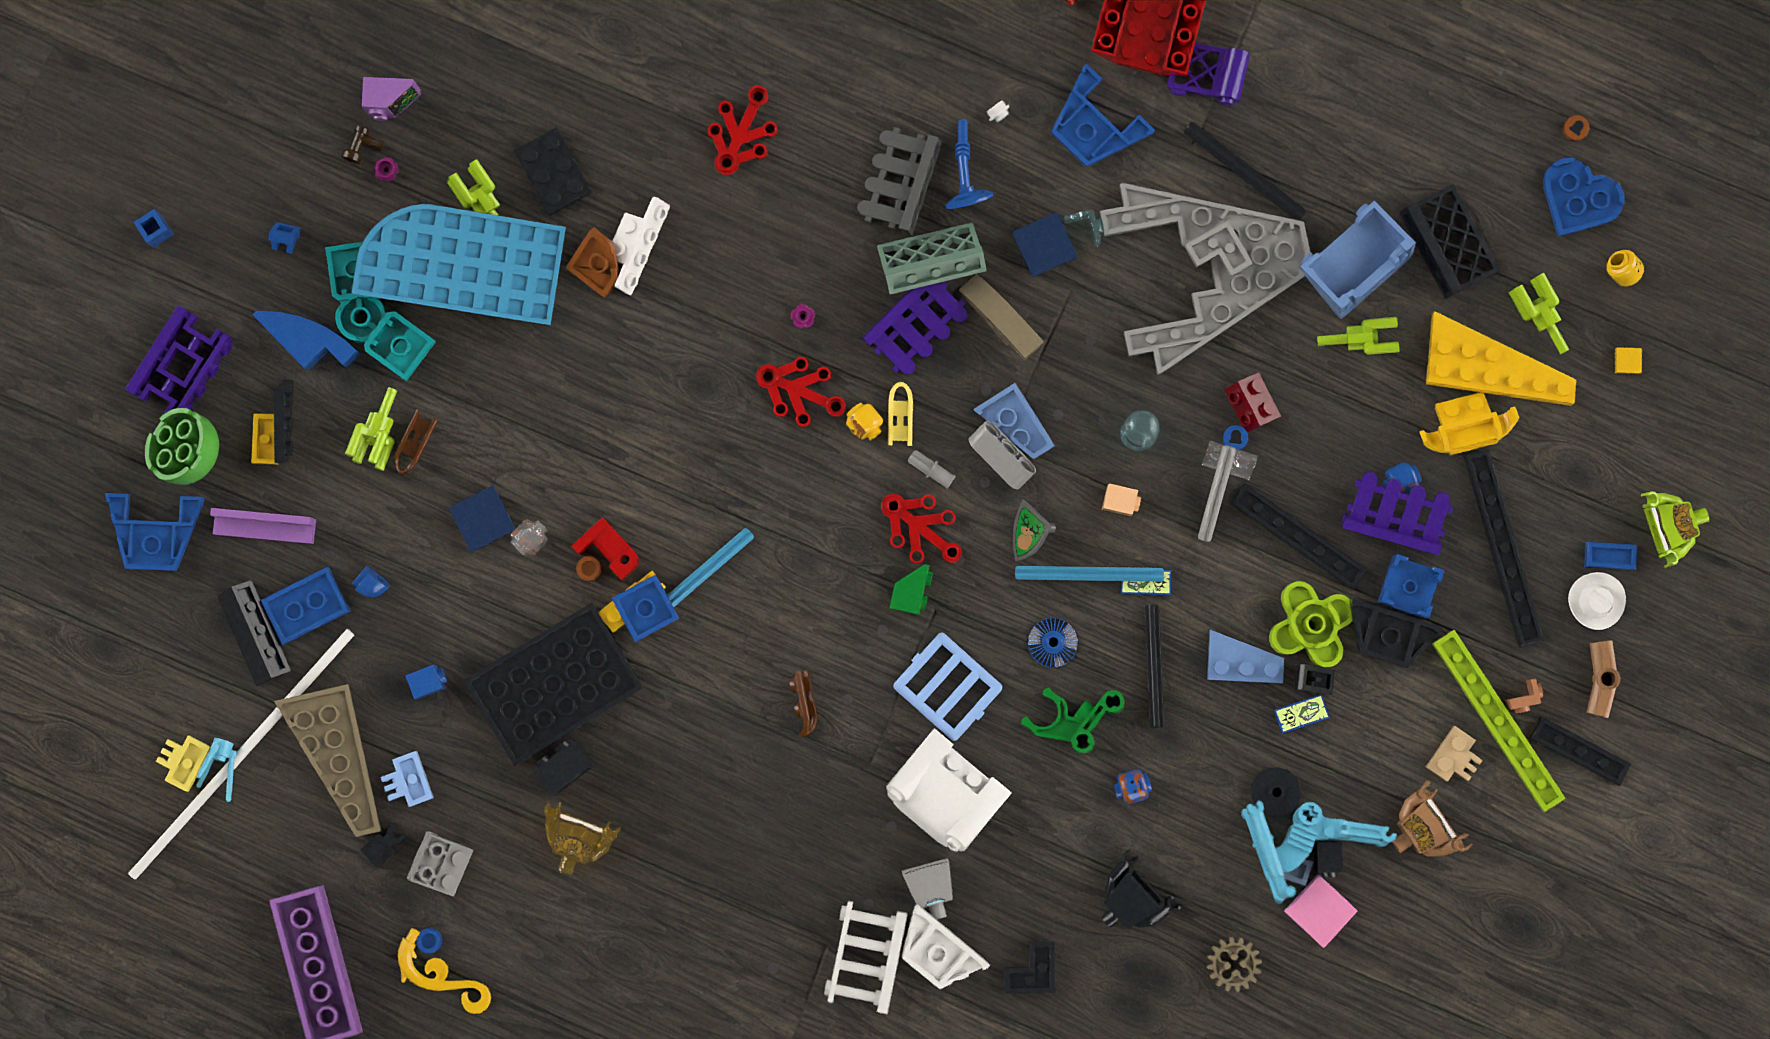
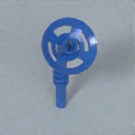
M965 119L958 121V143L955 145V157L958 160L960 194L945 204L946 209L972 205L993 196L992 191L974 190L973 185H970L968 167L970 144L968 143V121Z

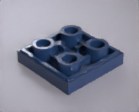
M1057 212L1012 232L1032 278L1077 258V254Z
M494 485L449 508L472 553L516 530Z

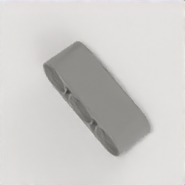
M985 421L969 437L968 440L973 449L1012 488L1020 489L1036 473V468L1032 462L992 422Z

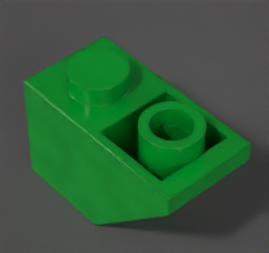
M924 564L895 583L890 604L891 610L919 615L920 610L925 611L928 596H924L923 593L925 586L930 587L933 572L928 571L929 565Z

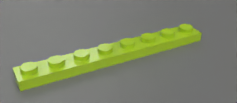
M1452 630L1432 643L1542 812H1546L1566 799L1456 631Z

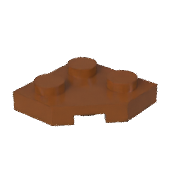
M592 228L565 268L604 298L611 292L620 272L614 242L596 228Z

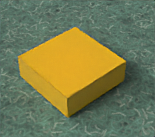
M1615 348V373L1641 374L1642 348Z

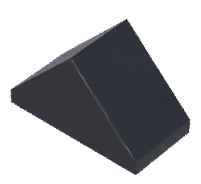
M1304 664L1296 665L1293 690L1332 695L1335 670Z

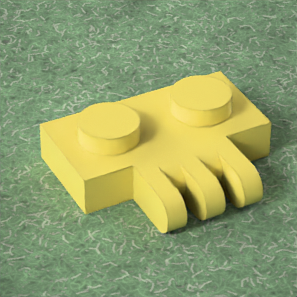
M187 736L183 746L167 739L165 744L174 749L170 751L163 748L161 753L168 756L169 759L165 760L162 757H158L156 762L170 769L165 781L189 792L211 746L192 736Z

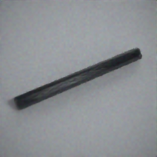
M1195 122L1188 124L1184 133L1294 220L1299 221L1306 213L1305 208Z

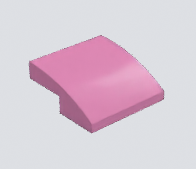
M1317 874L1284 912L1324 948L1356 914L1357 910Z

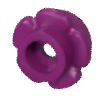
M388 157L378 160L374 166L375 176L381 181L389 182L394 180L395 175L399 171L397 163H394L393 159Z
M800 304L796 309L792 310L791 320L794 321L793 324L797 328H809L814 323L815 312L811 307L808 308L807 305ZM802 314L805 315L804 319L800 317Z

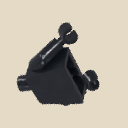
M1131 849L1123 854V862H1119L1108 876L1105 888L1107 899L1104 901V904L1109 911L1102 916V919L1111 928L1119 921L1126 928H1131L1132 926L1137 928L1152 927L1167 917L1169 911H1177L1181 908V904H1177L1174 908L1170 906V901L1176 896H1168L1164 901L1133 866L1129 869L1128 866L1134 865L1139 859V856L1134 861L1127 859V854Z

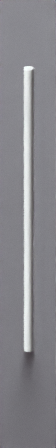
M346 629L285 698L301 695L352 639L354 634ZM278 707L275 708L237 751L234 759V769L283 716ZM228 762L129 871L128 874L136 880L224 782L228 774Z

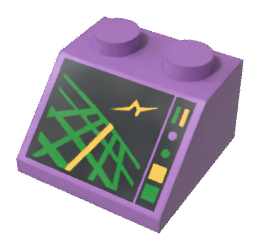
M363 77L362 108L370 117H373V120L387 121L388 118H395L419 97L421 90L413 79Z

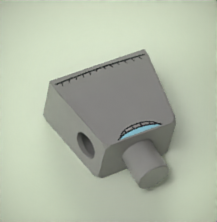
M948 858L902 870L903 877L916 904L922 908L929 907L930 914L936 920L947 917L943 902L953 899Z

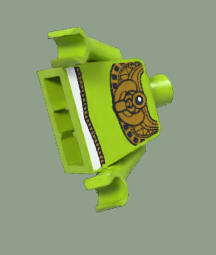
M1653 491L1642 493L1641 497L1645 496L1647 498V504L1642 506L1646 508L1644 512L1657 552L1660 554L1659 558L1665 557L1667 559V565L1664 567L1668 568L1675 565L1694 546L1695 537L1700 535L1698 525L1709 522L1708 512L1705 508L1693 511L1690 502H1683L1677 496Z

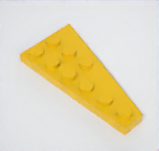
M1435 311L1433 312L1426 378L1427 385L1572 406L1575 403L1576 379Z

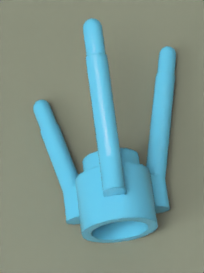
M214 738L210 751L197 774L199 780L196 787H201L214 760L225 762L226 758H228L226 801L230 802L234 759L237 751L232 750L233 743Z

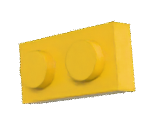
M274 414L253 415L252 464L278 465V463H274Z

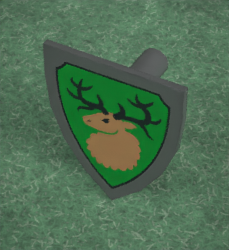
M1022 499L1014 521L1013 550L1015 561L1025 560L1035 554L1044 543L1048 533H1054L1056 530L1055 524L1049 523L1025 499Z

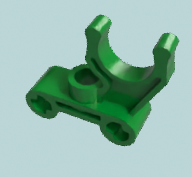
M1046 688L1043 691L1044 697L1053 700L1058 708V716L1055 722L1046 727H1039L1034 725L1028 717H1024L1021 720V724L1029 728L1037 737L1072 742L1073 749L1077 753L1087 754L1094 748V739L1091 732L1106 713L1114 715L1120 713L1124 708L1125 702L1120 692L1110 690L1102 696L1096 706L1086 700L1076 714L1070 717L1068 716L1066 701L1054 694L1050 688ZM1109 697L1111 699L1118 697L1120 705L1109 708L1106 705V701ZM1080 736L1088 737L1087 742L1089 746L1085 749L1078 748L1079 743L1077 739Z

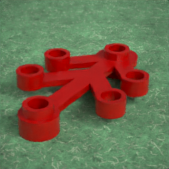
M756 85L749 90L748 98L750 103L739 127H737L733 116L732 104L729 101H723L719 104V113L724 117L732 139L728 150L722 138L723 129L721 125L712 123L708 127V134L714 140L718 155L715 158V168L722 175L735 173L740 163L754 158L762 160L767 156V148L761 143L754 145L751 150L738 153L742 144L765 136L772 138L778 132L777 125L771 121L766 122L762 127L748 131L758 108L765 105L768 101V92L763 86ZM760 93L763 95V99L756 101L754 96ZM724 105H728L730 107V111L728 113H723L721 111V108ZM768 126H773L775 128V131L773 133H767L766 128ZM718 127L720 132L717 135L711 134V129ZM763 148L764 154L759 156L755 153V150ZM729 159L732 164L730 167H724L722 165L723 161Z
M798 357L794 362L778 368L771 364L761 366L756 372V381L759 386L768 389L774 404L773 411L777 417H784L788 413V406L782 402L778 387L787 390L797 415L796 423L800 427H807L811 422L810 415L805 411L800 397L825 407L827 412L833 417H839L844 414L846 403L841 397L833 396L828 398L805 388L819 381L823 383L829 381L831 372L827 367H820L817 372L789 381L783 378V376L794 371L805 372L808 369L809 364L806 358ZM800 360L806 363L803 369H799L796 366ZM820 371H827L828 377L821 379L819 377ZM766 373H771L773 375V379L771 381L764 380V375ZM833 403H839L841 409L835 412L831 409ZM783 405L785 412L783 414L777 413V406ZM802 415L808 417V421L805 424L799 422V417Z
M889 494L882 500L881 510L886 517L890 518L892 532L890 544L893 548L899 549L905 544V538L901 534L900 529L901 518L909 526L911 544L909 557L912 563L920 564L924 560L919 533L942 551V557L946 562L955 563L961 558L962 550L958 544L947 543L926 526L953 524L956 518L953 511L945 510L941 514L913 516L907 510L921 507L931 510L936 505L935 497L927 494L922 498L904 500L898 494ZM931 498L933 505L930 507L925 506L924 500ZM897 502L898 509L895 511L890 510L889 504ZM950 513L953 516L952 521L945 522L943 519L944 514ZM896 536L902 538V544L899 546L893 544V538ZM949 548L956 549L957 554L955 557L948 556L947 550ZM920 552L922 555L921 560H913V553Z

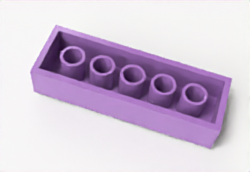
M324 885L269 900L306 1039H342L363 1032Z

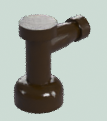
M355 126L354 131L356 133L350 149H345L341 158L354 164H360L362 156L359 151L362 144L381 151L384 142L368 136L370 132L368 129Z

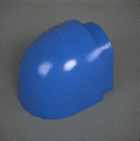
M368 566L363 569L352 583L357 587L355 591L365 597L372 598L381 596L390 587L389 583L381 575Z

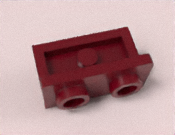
M1259 372L1225 389L1228 400L1247 433L1281 417Z

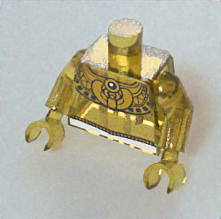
M548 801L544 810L548 844L553 848V853L562 856L557 870L572 875L576 861L582 864L595 862L607 853L614 838L621 830L618 827L616 831H612L609 828L610 821L603 827L571 814L560 812L561 803H558L557 809H552L549 805L550 801Z

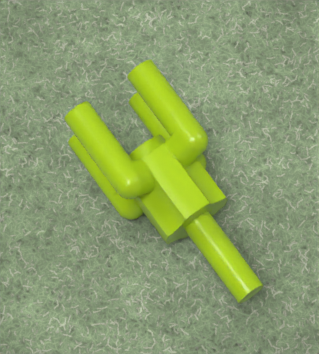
M477 159L469 164L470 167L467 168L477 183L469 190L457 173L449 177L447 183L464 208L470 209L472 207L475 212L499 216L495 209L500 204L492 194L495 185Z
M1542 273L1530 280L1539 296L1535 301H1531L1523 285L1516 287L1508 293L1525 321L1532 319L1539 332L1547 329L1559 353L1562 354L1568 351L1569 348L1555 323L1561 320L1555 309V306L1559 304V298L1545 273Z
M1397 317L1365 319L1361 322V325L1347 326V334L1317 336L1318 346L1348 344V351L1363 350L1367 355L1400 352L1398 341L1378 343L1377 329L1398 327Z
M388 387L379 412H370L366 424L358 423L355 426L345 452L347 456L353 457V462L361 464L368 445H372L373 448L368 462L375 464L374 468L384 471L395 443L394 439L388 436L394 421L387 416L397 390Z

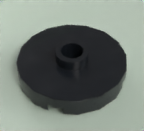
M1280 767L1268 768L1260 772L1251 786V799L1256 806V803L1261 801L1264 806L1263 814L1271 817H1284L1293 812L1301 798V786L1296 776L1289 770ZM1276 787L1281 791L1278 797H1274L1272 794V790Z

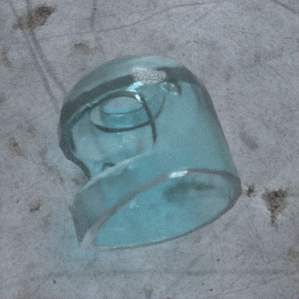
M1138 410L1130 414L1120 430L1121 439L1125 446L1134 451H1143L1150 448L1159 435V421L1153 413L1146 410ZM1125 434H1126L1127 438H1128L1131 442H1133V443L1136 444V445H1142V447H1138V446H1134V445L1130 444V443L1127 441V439L1125 438Z

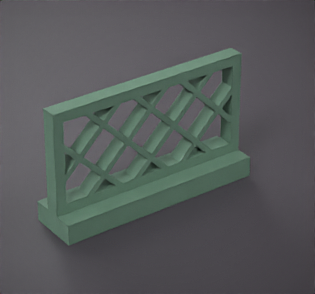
M973 222L877 245L889 294L986 271L983 250L979 244ZM970 232L966 239L958 237L960 234ZM936 240H945L942 245L934 243ZM952 243L959 244L956 250L949 248ZM911 246H921L917 251L910 249ZM928 248L935 250L932 255L925 254ZM890 251H897L893 257L884 254ZM904 254L912 256L908 261L900 259Z

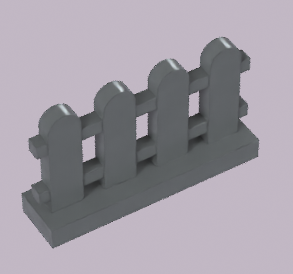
M894 127L893 132L886 130L880 134L881 143L888 148L885 155L876 154L873 157L872 163L876 169L880 170L878 178L869 177L865 181L866 189L873 193L871 201L863 200L859 202L857 209L862 216H866V222L872 223L873 219L889 223L888 227L894 230L896 225H898L903 234L912 236L942 143L936 136L928 135L927 141H925L924 135L918 134L917 138L900 134L901 130ZM894 150L912 153L910 160L906 161L893 157ZM918 156H922L920 163L917 164ZM887 172L904 176L902 185L885 180ZM911 179H914L913 186L909 187ZM880 195L897 200L895 207L878 204ZM904 202L907 203V204H906L905 211L902 210V206H903V203H904Z

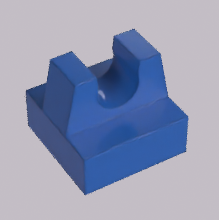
M276 223L269 231L272 249L277 250L280 247V243H284L287 246L286 253H292L297 239L300 237L301 228Z

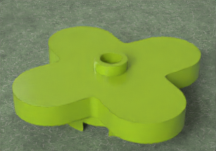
M1297 581L1287 585L1281 594V603L1287 618L1274 625L1269 634L1271 647L1282 655L1294 654L1305 649L1310 660L1316 666L1322 668L1335 666L1343 656V646L1337 635L1338 630L1352 622L1350 599L1344 595L1336 594L1319 600L1314 589L1306 582ZM1309 620L1314 623L1313 629L1309 627Z

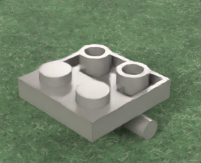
M426 832L407 879L454 897L473 849L439 837L433 832Z

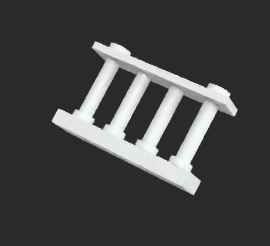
M848 901L847 906L842 905L839 920L844 921L833 978L832 981L827 980L824 995H828V1002L832 1003L834 994L874 1002L873 1005L878 1006L877 1012L887 1014L907 913L897 911V915H891V918L852 910L853 901ZM849 920L888 927L890 931H893L892 940H886L885 943L847 935ZM844 944L884 952L883 955L888 956L886 966L876 967L842 960ZM839 969L879 977L878 980L883 981L881 991L876 990V992L838 985Z

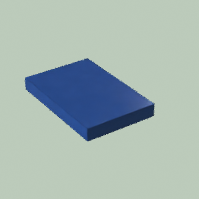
M329 567L261 600L282 645L351 612Z

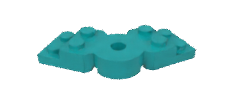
M362 242L325 247L332 296L341 303L335 314L339 331L349 340L364 344L365 351L407 382L436 341L397 312H387L379 298L351 293L357 254ZM361 312H366L368 315L367 321L363 324H357V315Z

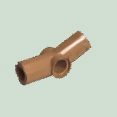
M1612 640L1589 643L1594 674L1592 676L1593 686L1586 713L1603 718H1609L1615 690L1620 683ZM1605 672L1611 676V683L1608 686H1605L1601 681V676Z

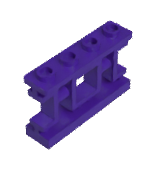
M177 305L125 390L147 402L152 392L170 402L164 414L176 408H187L193 411L192 405L196 398L199 399L204 394L206 382L218 372L220 367L218 363L223 356L226 357L231 351L233 338L216 329L211 339L207 338L193 329L199 318ZM182 329L194 335L187 348L175 341ZM202 341L214 347L207 360L196 354ZM179 350L197 360L184 381L166 371ZM156 371L168 377L160 390L149 384ZM176 383L188 389L181 402L169 396Z

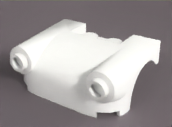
M934 728L886 787L887 795L894 801L893 803L900 811L937 842L945 847L948 846L955 852L958 850L965 851L1011 792L995 778L988 779L951 748L954 744Z

